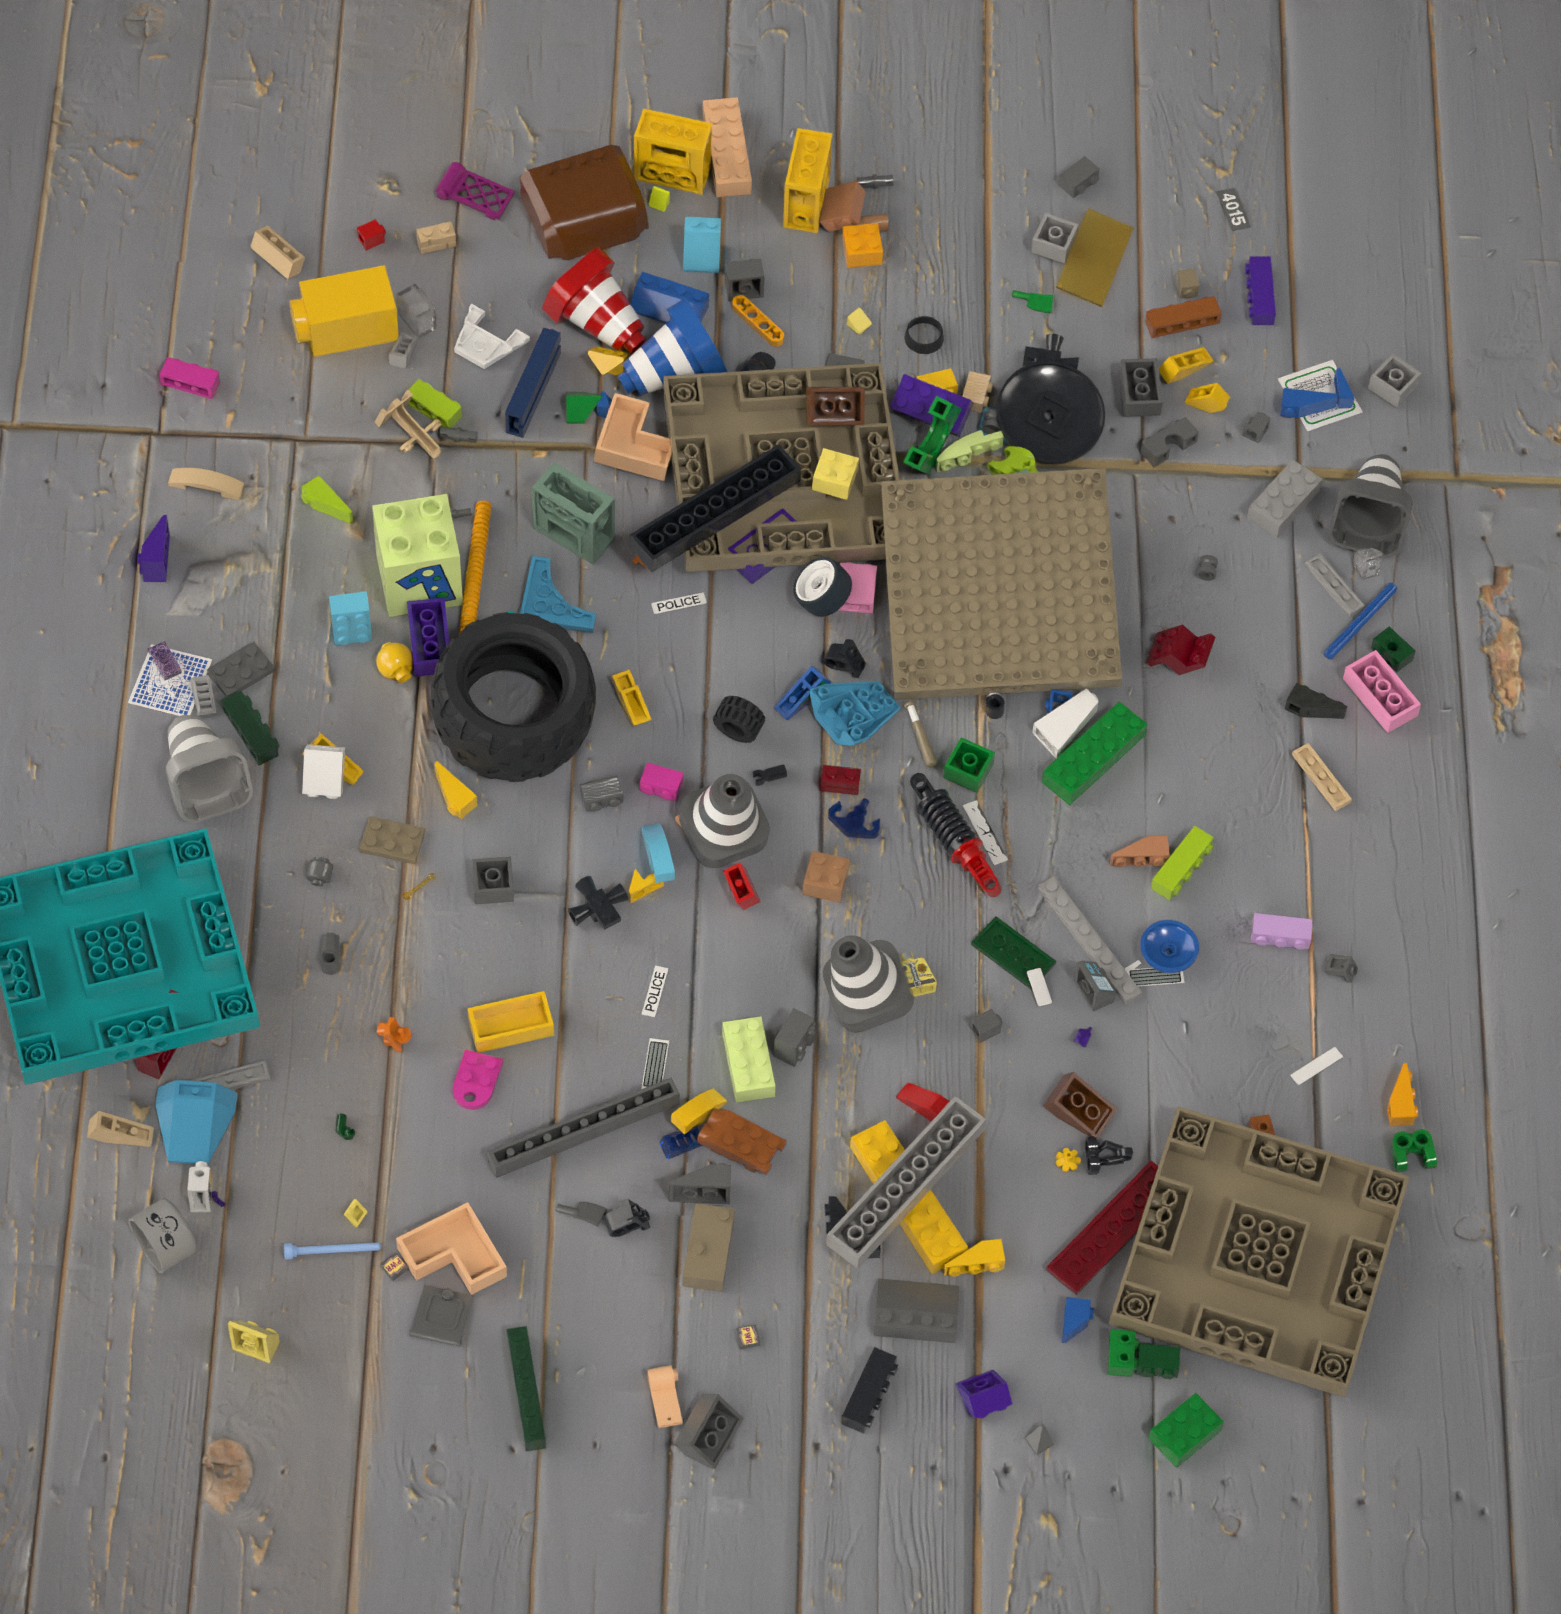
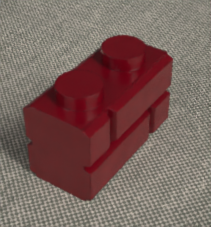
M823 765L820 791L858 795L861 769Z

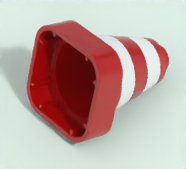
M596 247L553 284L547 294L542 310L557 325L568 319L618 352L627 349L632 354L646 340L641 334L644 325L611 274L615 262L600 247Z

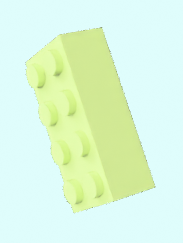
M762 1017L722 1022V1035L736 1103L775 1097V1081Z

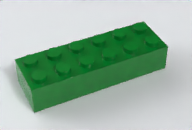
M1119 701L1043 771L1042 783L1068 805H1071L1146 736L1148 724Z

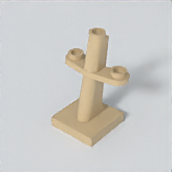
M407 390L401 401L396 398L391 402L387 411L383 408L374 423L380 428L393 418L412 437L400 447L401 451L409 452L414 447L413 444L417 442L433 459H436L442 454L441 448L427 433L431 430L433 432L437 431L442 426L440 424L441 421L436 419L423 429L405 409L413 396Z

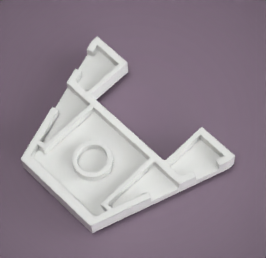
M471 304L454 348L456 354L486 369L530 341V336L518 329H515L510 337L503 341L480 328L477 324L485 316V311Z

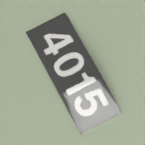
M1235 188L1216 191L1228 218L1231 230L1249 228V221Z

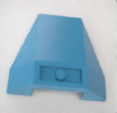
M880 681L823 684L809 691L815 718L834 742L839 745L854 746L867 741L901 709Z
M175 1080L158 1087L156 1110L168 1162L196 1164L199 1161H203L209 1165L236 1112L238 1093L214 1082Z

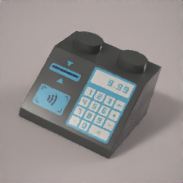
M1079 961L1077 963L1075 982L1093 1012L1114 1003L1116 989L1107 980L1105 970L1100 968L1097 962Z

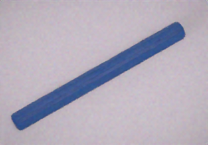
M1392 582L1389 583L1324 651V656L1329 660L1333 659L1397 591V586Z

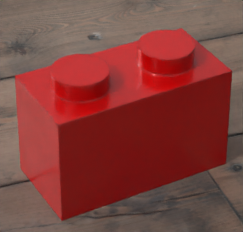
M741 862L723 870L735 900L743 910L761 902L749 873Z

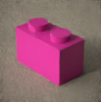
M647 762L640 780V791L647 795L660 796L665 800L677 801L683 785L684 773Z

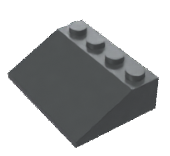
M878 1279L874 1336L955 1343L959 1286Z

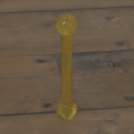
M430 873L428 875V878H426L424 881L418 884L411 891L404 892L403 899L409 900L410 895H412L414 892H416L430 880H434L436 878V875L434 873Z

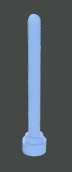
M376 1242L296 1247L292 1243H284L285 1260L297 1257V1255L378 1251L381 1250L382 1245Z

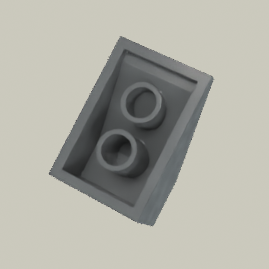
M725 1163L711 1164L671 1180L669 1202L730 1204L731 1165Z

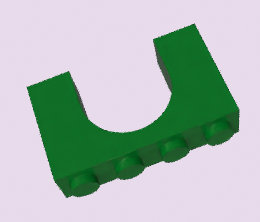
M936 396L928 412L933 415L930 430L919 447L911 446L904 463L929 475L962 409Z

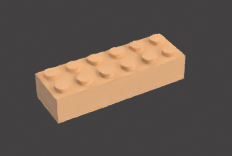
M738 97L703 100L704 122L712 123L711 168L716 197L751 194L752 179Z

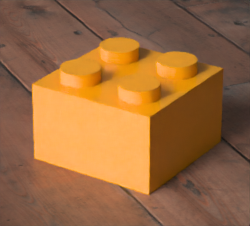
M878 223L843 226L842 243L847 268L882 265L883 248Z

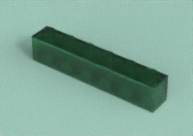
M527 1326L506 1329L525 1451L546 1449V1438Z

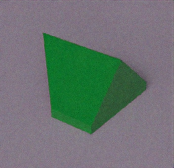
M566 392L567 424H585L586 419L602 396L589 392Z

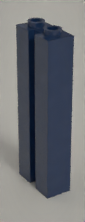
M543 327L505 411L507 434L521 438L524 437L561 355V345H559L561 342V332Z

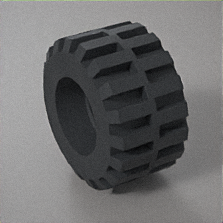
M726 696L713 716V721L717 729L727 737L738 742L751 743L755 741L765 723V716L752 702L738 696Z

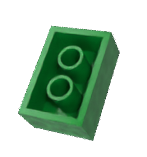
M1195 1392L1150 1430L1149 1440L1178 1468L1222 1431L1224 1421Z

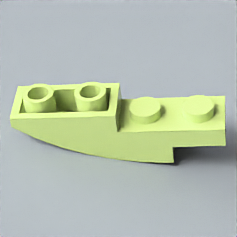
M982 430L957 440L947 447L936 459V472L947 471L957 466H965L971 463L973 455H980L983 452L994 451L1003 447L1004 436L1002 432L999 431L984 436Z

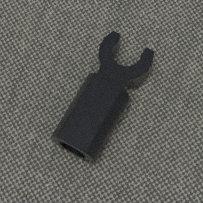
M784 764L767 768L765 771L755 770L753 771V778L761 777V779L756 780V786H761L765 781L771 782L786 778L787 770Z

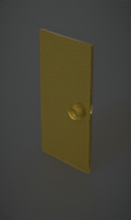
M1088 208L1056 288L1102 307L1134 227Z

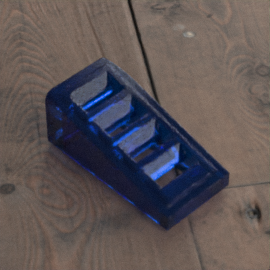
M698 1126L693 1127L686 1134L679 1131L662 1137L660 1146L667 1159L703 1146L697 1142L700 1133ZM692 1134H693V1136H694L696 1142L693 1141V1139H692V1137H691Z

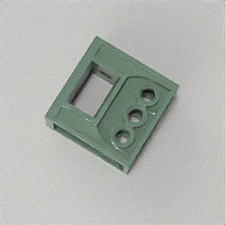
M554 462L532 486L533 529L594 565L615 540V498Z

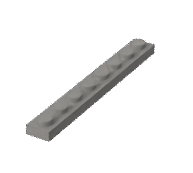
M1052 877L1039 884L1038 891L1092 962H1097L1099 967L1105 970L1107 980L1114 985L1116 993L1126 1005L1142 996V991L1056 878Z

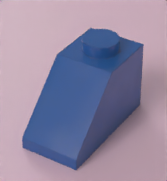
M1066 1298L1062 1343H1067L1087 1328L1089 1319L1093 1320L1094 1308L1090 1307L1091 1300Z

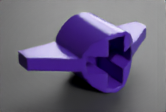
M1089 1027L1087 1030L1079 1029L1074 1041L1086 1047L1091 1037L1092 1027Z

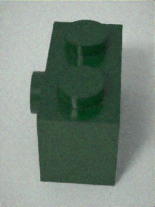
M1139 1344L1137 1374L1143 1377L1161 1376L1164 1379L1178 1377L1180 1347Z

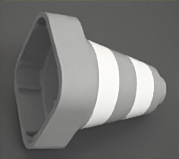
M181 715L177 717L170 725L167 733L170 760L166 765V773L172 798L181 818L187 822L196 823L245 806L252 798L253 787L247 761L239 744L230 738L220 739L197 716Z

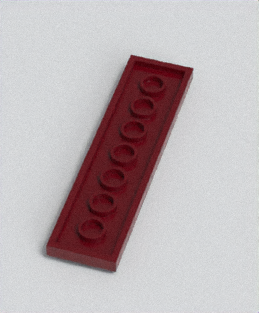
M1150 1161L1046 1267V1270L1075 1295L1137 1234L1158 1169V1165L1153 1161Z

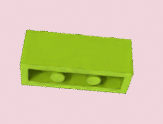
M418 379L408 389L413 394L408 405L430 420L435 421L439 419L442 426L452 428L462 418V406L457 401L449 399L443 392L432 388L429 383Z

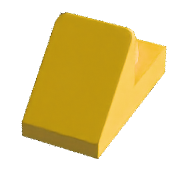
M635 869L629 888V902L633 903L664 886V882L656 883L654 873L649 874L643 880Z

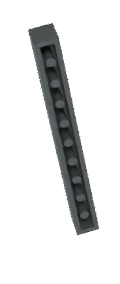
M672 1077L489 1150V1163L496 1178L679 1105L680 1093Z

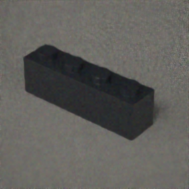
M874 1347L842 1414V1425L863 1434L867 1427H871L874 1416H872L874 1410L878 1411L882 1403L881 1395L882 1393H887L891 1383L889 1378L891 1375L895 1376L899 1366L896 1364L897 1356Z

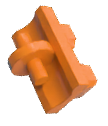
M389 1017L388 1023L379 1022L377 1033L379 1036H384V1044L392 1046L396 1052H402L401 1044L408 1043L411 1040V1030L407 1027L401 1028L395 1017Z

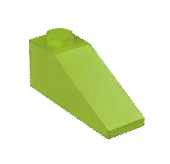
M319 475L301 486V498L305 504H309L314 510L351 524L353 522V514L350 508Z

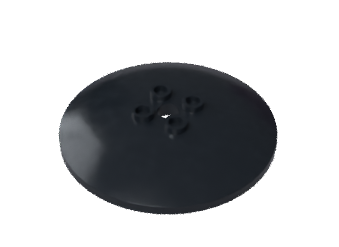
M1041 361L1020 368L1007 379L997 401V420L1002 434L1011 446L1029 450L1037 462L1064 464L1081 458L1096 445L1105 424V406L1099 390L1084 373L1064 363ZM1045 413H1052L1054 415V419H1047L1045 417Z

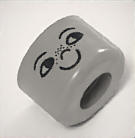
M161 1199L129 1218V1225L135 1239L158 1272L164 1273L196 1253L197 1243L194 1235L180 1211L170 1200Z

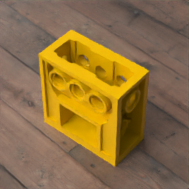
M643 108L634 134L635 179L641 182L703 195L712 165V123Z
M797 128L785 181L783 228L818 233L826 189L830 181L833 133Z

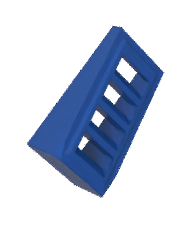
M1337 368L1334 375L1335 392L1338 394L1337 407L1352 408L1354 403L1353 393L1341 368Z

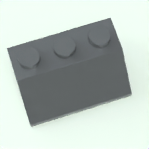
M702 1393L674 1445L687 1457L711 1469H716L743 1417L719 1394Z

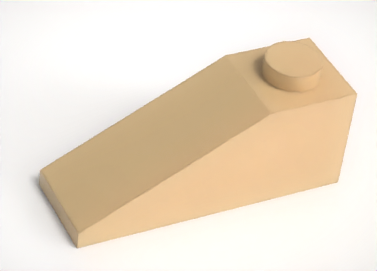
M98 1111L89 1119L87 1137L104 1143L150 1147L154 1127Z

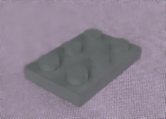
M253 641L206 670L207 674L226 698L230 699L275 672V667Z

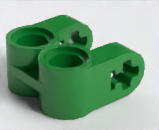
M1419 1129L1411 1134L1400 1131L1394 1135L1390 1150L1396 1172L1408 1170L1406 1156L1410 1153L1421 1155L1426 1169L1437 1167L1436 1152L1432 1135L1429 1131ZM1417 1141H1423L1425 1144H1420Z

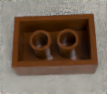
M806 387V424L864 425V387Z

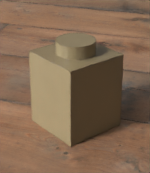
M1196 269L1178 270L1176 283L1180 298L1198 297L1199 282Z

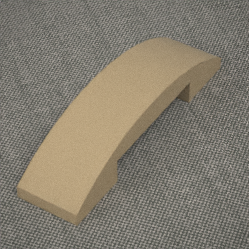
M175 468L170 475L168 486L181 489L191 486L221 492V497L240 500L244 483L228 475L211 470Z

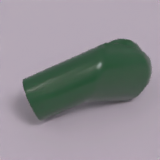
M338 1114L336 1133L344 1140L353 1139L355 1130L346 1126L347 1115Z

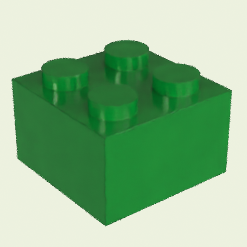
M961 737L944 766L943 778L978 793L994 765L995 752Z

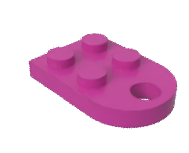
M465 1049L453 1084L455 1101L461 1107L471 1110L487 1105L492 1098L503 1065V1059ZM468 1095H473L475 1100L467 1102L464 1098Z

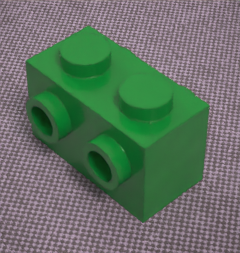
M1111 1329L1107 1375L1132 1377L1133 1370H1137L1138 1358L1134 1357V1352L1138 1351L1139 1339H1135V1331Z

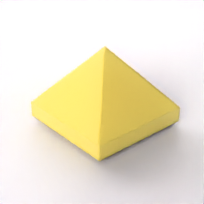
M354 1199L344 1213V1216L355 1227H358L368 1211L357 1199Z

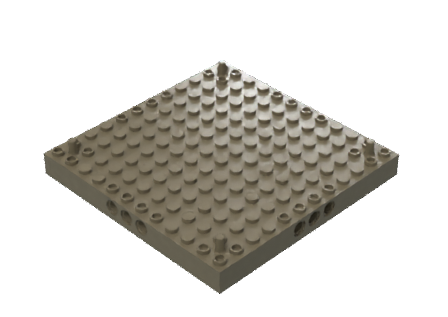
M882 363L664 376L663 393L677 506L778 444L802 469L799 483L683 553L686 572L744 569L746 565H751L754 568L758 564H764V567L805 565L821 557H827L836 562L886 559L881 481H897L900 479ZM806 387H864V425L806 424ZM823 448L859 458L858 471L847 500L812 490L813 476ZM782 508L796 520L791 522L784 514H781L772 522L762 524ZM757 527L754 535L734 549L737 554H732L728 550L729 547ZM751 544H757V545H758V548H757V547H754V546H753V547H750V548H749V553H747V547H748L749 545H751Z
M1105 468L881 481L895 700L988 695L990 693L1051 691V689L1075 690L1121 687L1122 672Z
M1178 1106L1114 1303L1109 1325L1128 1331H1135V1333L1345 1398L1410 1176Z

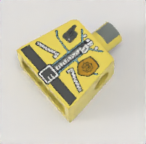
M912 952L903 953L901 955L902 963L914 997L936 992L937 982L925 959H914Z

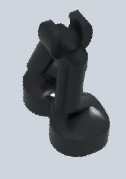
M1086 1137L1085 1139L1089 1175H1097L1101 1166L1124 1164V1161H1130L1132 1158L1133 1149L1131 1147L1123 1148V1145L1105 1140L1099 1146L1096 1137ZM1108 1148L1116 1152V1156L1100 1159L1099 1153Z

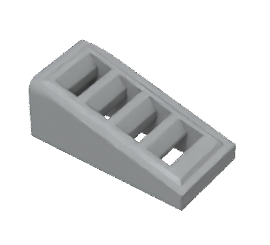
M401 332L389 353V364L406 368L418 341V336Z
M210 676L191 678L197 716L216 715ZM211 705L210 708L200 709L202 706Z

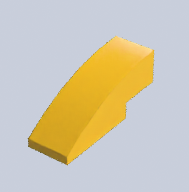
M630 669L612 675L611 682L632 725L636 726L650 721V714L640 689L635 684Z
M712 1088L694 1097L673 1112L671 1122L681 1132L686 1134L694 1126H700L705 1122L713 1110L723 1107L727 1100Z

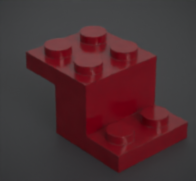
M1183 624L1160 631L1154 637L1146 663L1151 667L1165 663L1178 675L1204 668L1216 637L1211 633L1197 637Z

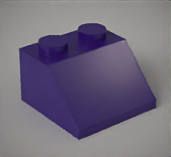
M994 1369L956 1383L968 1412L975 1419L984 1418L989 1413L1003 1411L1008 1406L1013 1405L1007 1382Z

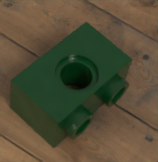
M1390 626L1374 637L1371 645L1372 651L1376 650L1396 672H1399L1413 661L1416 651Z

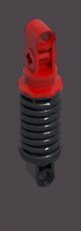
M922 773L912 775L910 785L921 800L916 807V811L924 818L933 834L940 841V844L944 846L952 863L962 864L963 870L970 872L987 896L997 897L1001 893L1002 887L985 860L986 854L984 851H981L983 841L976 837V833L972 831V827L968 825L964 816L960 814V810L956 808L946 789L935 790ZM919 782H924L922 786L916 787ZM995 883L992 889H987L989 884Z

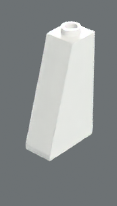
M1086 688L1034 723L1033 734L1056 759L1066 750L1097 712L1099 702L1097 696Z

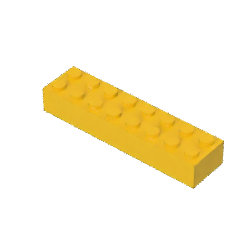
M886 1120L852 1136L850 1141V1149L873 1184L905 1151ZM931 1190L899 1223L932 1275L944 1269L946 1263L968 1250L967 1244Z

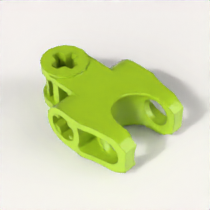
M1008 446L1003 450L1007 459L1003 461L992 460L987 464L991 475L1014 474L1024 469H1027L1029 473L1039 472L1036 469L1033 454L1022 447Z

